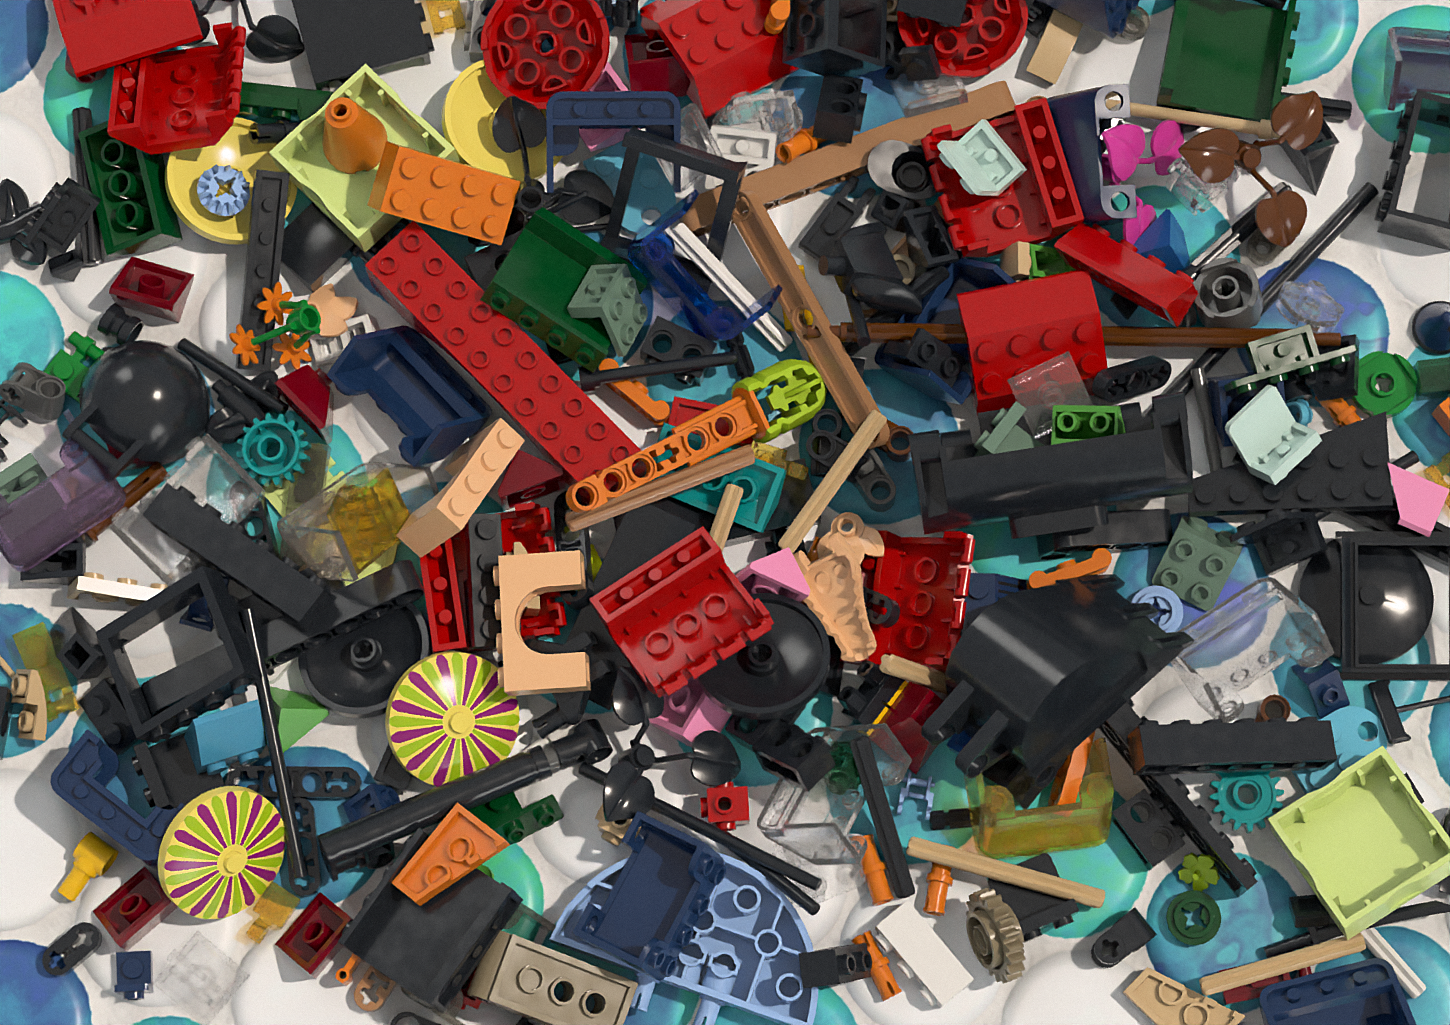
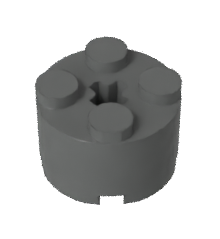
M1220 258L1209 262L1200 270L1201 273L1193 282L1199 293L1194 303L1198 317L1205 327L1251 328L1260 322L1263 298L1258 277L1249 265L1246 266L1239 263L1237 259Z

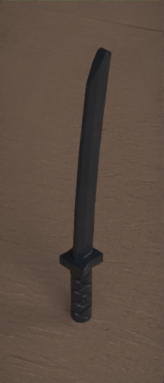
M1435 900L1399 907L1366 929L1450 912V905ZM1334 923L1316 929L1315 927L1308 928V932L1302 933V935H1296L1263 948L1268 959L1304 948V946L1320 944L1322 941L1343 936L1344 934Z

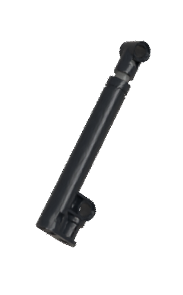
M589 719L579 723L570 735L550 742L551 747L542 749L540 745L528 749L525 753L520 752L317 835L320 852L330 878L335 882L338 880V874L355 867L359 869L364 867L378 869L388 865L395 858L393 841L415 833L418 828L423 830L442 822L457 802L469 811L535 784L537 780L542 781L552 777L551 770L559 767L561 770H564L583 761L587 764H595L605 760L610 756L613 748L597 719Z

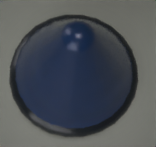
M1433 301L1427 303L1416 312L1413 318L1412 334L1414 340L1423 350L1431 354L1444 355L1450 353V302Z

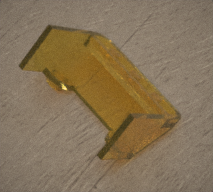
M1098 738L1092 743L1088 757L1091 774L1083 778L1079 785L1080 802L1015 810L1014 799L1008 789L999 785L984 787L982 773L974 778H968L964 774L977 853L992 859L1004 860L1089 849L1102 845L1110 834L1114 795L1106 738Z

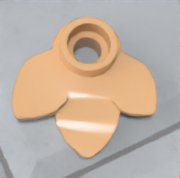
M332 283L320 287L310 295L309 301H307L308 305L314 306L320 313L321 324L319 328L321 331L319 335L328 338L342 335L348 330L345 321L354 315L359 303L357 298L335 297V288Z
M844 512L835 517L831 524V531L820 539L817 547L819 559L834 552L828 538L830 535L840 532L857 555L860 566L865 555L883 557L885 552L884 542L879 532L874 528L864 526L861 517L852 512ZM850 523L853 525L850 531H842L844 524Z

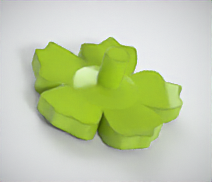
M1192 852L1184 856L1182 863L1184 867L1178 871L1180 880H1184L1186 884H1190L1193 881V890L1201 892L1207 889L1210 884L1216 885L1220 876L1218 869L1212 867L1214 861L1210 855L1200 854L1197 857Z

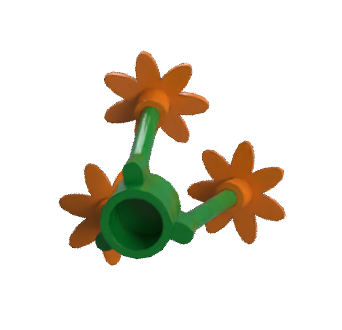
M280 282L275 283L273 291L268 288H262V294L266 300L258 303L257 308L267 310L263 319L264 323H269L274 318L276 323L281 326L284 323L283 313L289 314L286 319V325L254 337L253 330H248L245 333L242 325L238 324L236 326V333L232 332L229 334L231 341L236 344L232 349V353L240 354L241 362L244 366L248 365L249 360L253 364H258V359L254 352L261 349L259 344L279 336L282 343L272 345L273 350L283 353L280 356L279 364L283 365L291 360L293 368L297 370L301 365L300 360L304 362L312 361L311 356L304 350L311 346L308 340L321 331L319 328L321 324L320 313L314 306L308 305L305 299L298 302L289 301L293 293L288 291L282 294ZM292 332L291 337H289L286 333Z

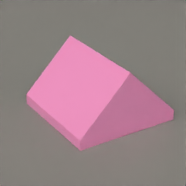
M789 547L751 562L735 575L749 594H779L801 602L810 594V588Z

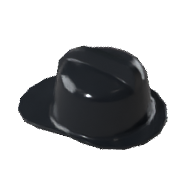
M887 140L879 143L872 149L868 157L867 169L870 178L878 187L915 200H924L937 193L929 171V167L935 163L926 161L923 148L903 141Z

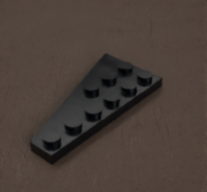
M1386 412L1320 434L1319 436L1322 441L1276 485L1250 474L1243 461L1193 478L1192 493L1187 494L1188 517L1266 514L1279 508H1283L1284 512L1299 508L1301 512L1314 513L1392 510L1393 499L1391 475L1388 467L1390 459Z

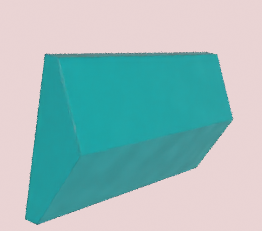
M664 422L657 442L673 435L671 429L675 426ZM689 433L687 439L689 446L694 450H699L702 445L701 437ZM727 448L705 460L727 453L734 449ZM665 450L663 454L653 459L655 463L669 459L673 454L671 450ZM755 458V463L675 493L670 495V497L716 515L726 485L733 484L743 488L744 492L733 522L763 533L779 503L787 470ZM685 463L655 479L682 470L689 466L687 465V463Z

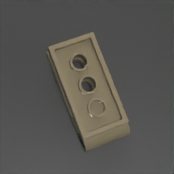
M500 930L494 942L477 965L467 995L543 1025H624L638 982ZM557 983H560L563 987V996L559 1000L554 995V988ZM589 995L594 998L595 1002L591 1012L587 1010L585 1005Z

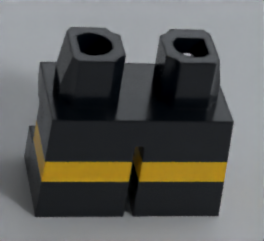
M864 660L857 669V675L864 680L858 689L850 685L844 687L838 694L837 699L844 707L841 713L852 720L858 726L857 729L861 733L875 740L870 736L871 732L908 682L883 673L879 668V664Z

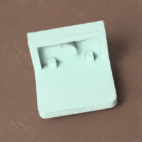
M981 119L959 141L941 140L937 144L938 149L941 151L939 154L940 159L947 167L958 172L962 177L960 179L961 185L972 195L999 196L1027 170L986 119Z
M1272 385L1265 386L1225 426L1226 433L1250 474L1273 485L1284 479L1322 441L1317 431L1294 420L1277 388Z

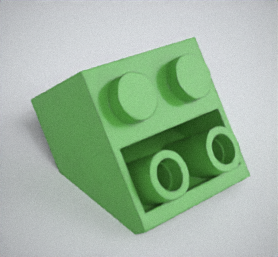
M1053 405L1051 445L1125 433L1120 406Z

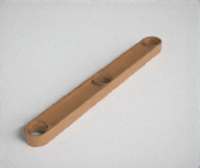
M741 190L732 220L855 435L872 410L880 412L840 339L831 332L829 328L831 324L759 196L752 190ZM742 196L749 203V209L746 214L742 213L739 208V201ZM806 309L813 316L812 329L818 327L822 334L819 338H807V326L803 321V313ZM887 422L878 433L877 440L873 441L868 449L886 444L890 436Z

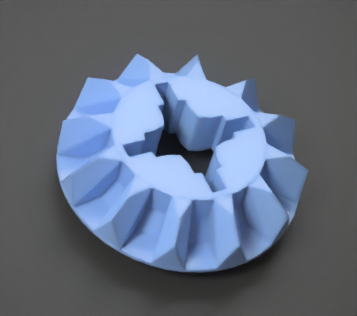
M216 164L201 175L197 184L198 198L202 205L211 213L220 216L235 215L243 210L250 198V182L245 180L242 171H236L230 165L217 166ZM217 183L222 186L226 183H232L229 190L231 195L224 193L216 197L219 189Z
M1149 586L1140 590L1132 599L1131 604L1150 603L1153 605L1154 599H1156V605H1158L1159 610L1170 612L1162 615L1157 625L1166 633L1175 632L1183 619V606L1178 596L1163 586Z

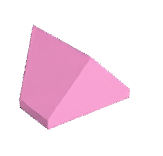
M1388 463L1400 514L1398 524L1430 537L1450 489Z

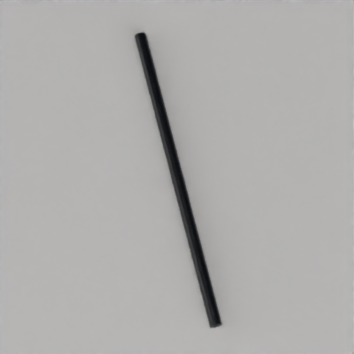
M1367 182L1261 292L1263 298L1261 316L1379 194L1374 185ZM1209 347L1165 394L1183 391L1185 397L1194 388L1191 370L1203 367L1206 375L1231 348ZM1152 407L1144 416H1150V413L1153 412Z

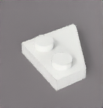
M712 125L708 153L734 162L748 161L744 174L745 177L751 173L774 166L778 132ZM706 174L705 189H712L724 183V180Z

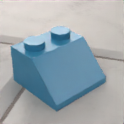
M258 699L192 720L184 738L197 774L207 771L208 775H214L225 771L228 764L239 761L240 765H246L260 758L259 755L266 747Z

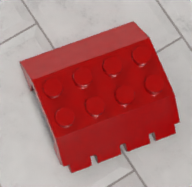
M656 0L640 8L642 28L650 40L655 39L659 34L691 81L686 94L704 120L800 69L782 63L783 29L778 34H771L764 28V21L769 14L771 0H665V2Z
M232 22L213 25L217 45L155 53L116 65L114 67L107 129L109 136L151 155L215 146L233 125L234 118L240 111L241 95L239 93L242 87L243 73L241 70L243 69L244 62L243 47L245 46L246 28L243 26L234 27Z
M1046 97L1014 106L1013 115L989 121V124L1027 169L999 196L970 194L961 185L960 179L962 177L958 172L947 167L939 157L941 151L938 149L937 144L941 140L959 141L974 126L952 131L951 124L932 128L931 132L920 140L926 161L935 163L929 167V171L936 192L944 193V195L938 197L945 223H953V226L947 228L953 249L962 251L963 257H990L1001 254L1004 249L1017 241L1029 244L1045 242L1084 221L1082 209Z
M1087 268L956 294L960 323L966 334L974 385L972 387V399L977 416L981 412L1011 408L1016 401L1022 406L1070 399L1072 396L1077 398L1094 395L1092 391L1093 381L1096 375L1101 370L1108 368L1100 311Z
M529 502L514 505L515 511L495 513L501 514L503 556H505L506 552H511L514 542H521L528 554L556 552L554 537H545V533L552 531L549 507H541L540 504ZM464 526L461 531L420 558L433 653L457 651L470 654L496 650L469 648L463 581L467 579ZM559 591L540 595V610L537 616H524L523 611L520 619L523 641L527 638L547 640L560 635L559 628L567 626L564 602H555V598L561 597Z
M703 526L589 599L616 646L647 688L659 698L665 694L670 696L688 684L687 680L689 678H698L716 666L717 660L721 659L724 661L744 648L746 641L750 640L753 642L772 629L771 625L774 624L769 611L760 599L754 600L727 566L720 547Z
M877 530L884 542L885 552L883 557L865 555L860 566L863 586L895 600L900 607V616L898 621L889 628H881L869 622L877 647L875 652L864 660L880 665L882 663L880 658L883 655L890 656L893 654L945 673L950 655L961 638L959 636L960 631L963 630L967 604L964 600L968 596L971 575L969 565L973 561L974 535L962 531H944L943 537H900L887 530ZM873 604L871 609L881 615H885L887 612L886 608ZM842 653L840 654V661H841V662H844V663L855 664V665H861L862 662L864 661V660L857 661V662L844 661V660L841 659Z

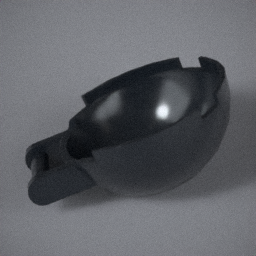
M148 340L130 341L121 344L100 355L83 376L77 395L80 400L81 413L67 426L62 437L67 441H75L109 469L108 474L114 479L136 458L143 462L161 461V466L182 459L193 451L204 437L205 427L210 417V396L207 385L197 366L185 354L172 346ZM89 424L92 430L105 443L124 454L117 459L82 429Z

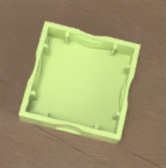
M367 64L363 65L339 87L318 112L302 121L269 152L276 167L281 172L290 173L289 180L364 252L370 249L402 217L384 213L367 206L379 164L369 171L363 170L355 172L356 174H347L337 170L328 162L323 151L322 139L325 110L332 100L340 97L349 98L376 116L386 129L388 142L460 162L455 148L426 120L409 110L398 94Z
M1383 745L1343 770L1326 786L1307 793L1268 818L1271 832L1347 940L1450 875V837L1435 816L1419 802L1410 782Z

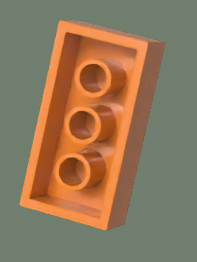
M386 141L367 206L384 213L502 245L520 181Z

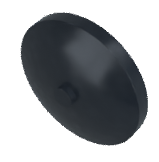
M1335 539L1326 544L1328 550L1313 556L1306 565L1299 581L1297 602L1302 624L1310 638L1325 653L1341 661L1340 545H1335ZM1358 545L1359 664H1385L1406 654L1426 632L1434 605L1432 583L1421 560L1407 546Z
M750 594L754 600L759 598L769 611L774 622L771 625L772 629L753 642L750 640L746 641L744 648L724 661L721 659L717 660L716 666L697 679L707 697L728 713L753 720L783 717L808 704L824 685L829 673L831 660L828 635L819 618L802 603L779 594Z
M410 603L299 656L300 674L309 692L330 711L351 718L380 716L386 713L391 692L400 677L412 665L432 655L431 633L421 612L413 603Z

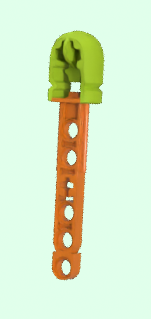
M796 359L779 361L755 373L752 377H747L735 383L731 391V400L672 428L673 435L571 485L566 492L567 505L574 512L584 513L685 463L691 467L749 437H752L758 443H767L779 434H784L812 419L825 403L826 385L816 367L809 362ZM785 381V387L780 388L777 383ZM771 386L770 394L765 399L771 411L775 409L782 411V417L768 422L754 392ZM793 401L796 405H799L791 409L788 407V404ZM718 418L726 420L729 425V432L726 436L719 435L715 429V422ZM696 432L701 437L702 445L699 450H694L689 446L687 441L689 433ZM665 450L672 451L673 455L669 459L655 463L654 457L663 454ZM636 459L643 461L646 465L647 471L643 478L635 476L632 471V464ZM608 473L615 475L618 479L619 486L615 492H610L604 485V478ZM580 487L587 489L590 493L591 498L587 506L580 505L576 500V491Z

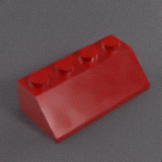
M1081 222L1057 240L1054 247L1066 265L1075 270L1087 268L1090 278L1176 327L1179 326L1199 294L1192 284L1194 280L1190 276L1179 270L1175 274L1165 269L1166 264L1153 255L1149 254L1147 258L1136 253L1138 248L1124 239H1121L1119 243L1109 238L1110 233L1097 224L1089 227Z

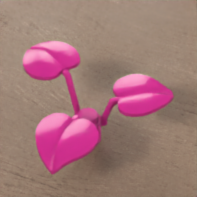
M1173 120L1163 121L1155 128L1150 143L1152 156L1149 158H1139L1145 149V135L1141 127L1134 124H1122L1101 133L1108 154L1103 153L1101 156L1103 180L1109 181V185H1120L1121 181L1127 180L1134 173L1137 164H1153L1155 162L1156 173L1165 176L1171 174L1181 162L1182 155L1179 153L1178 148L1184 144V134L1181 132V125ZM1137 196V218L1123 221V239L1131 244H1134L1157 219L1154 207L1148 204L1143 205L1142 199Z

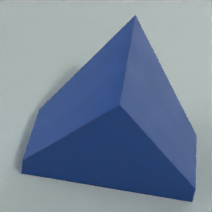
M1168 209L1133 244L1138 248L1136 253L1145 258L1149 254L1163 261L1166 264L1165 269L1172 273H1175L1177 270H1183L1190 264L1184 232L1172 212Z

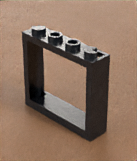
M205 566L197 568L95 632L137 739L156 743L161 739L168 740L172 732L181 727L189 726L193 719L198 718L203 713L222 707L226 699L235 694L248 691L247 687L263 677L221 572ZM205 596L233 669L152 718L124 645Z

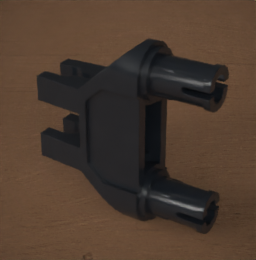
M584 631L565 644L533 638L524 640L525 645L529 649L541 654L584 652L598 643L592 631ZM602 659L590 666L591 690L595 683L615 671L608 659L605 661ZM503 661L498 662V667H503ZM591 691L552 693L557 701L556 707L539 718L532 720L534 728H541L537 731L539 736L545 739L548 735L566 724H578L586 710Z

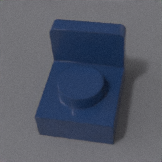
M370 784L345 802L343 807L349 822H352L400 802V798L390 786Z
M152 951L116 952L117 985H114V992L123 995L124 1000L144 999V993H153Z

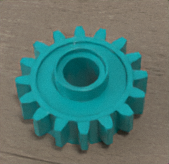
M270 413L266 414L263 421L254 418V425L251 428H243L246 433L244 439H238L237 441L242 446V451H239L236 455L240 460H245L240 466L244 472L251 471L249 478L254 482L261 478V484L264 487H269L271 480H273L274 484L281 488L285 478L294 483L293 473L297 471L300 474H304L305 470L300 466L301 463L311 461V458L304 454V451L311 449L312 446L308 441H302L308 435L304 429L297 430L299 423L294 419L287 423V417L284 414H280L277 420ZM280 443L279 453L274 457H268V448L272 444Z
M1271 771L1215 773L1220 781H1211L1209 787L1215 790V793L1208 796V801L1215 802L1216 807L1211 811L1212 814L1220 813L1222 816L1220 824L1231 823L1232 831L1234 832L1242 826L1246 834L1251 833L1255 824L1257 828L1263 830L1266 827L1264 819L1268 820V818L1275 815L1272 810H1280L1283 807L1282 803L1276 801V798L1284 794V790L1275 788V785L1281 780L1280 777L1270 778L1269 773ZM1248 788L1251 790L1254 796L1253 803L1245 804L1241 802L1238 798V789Z

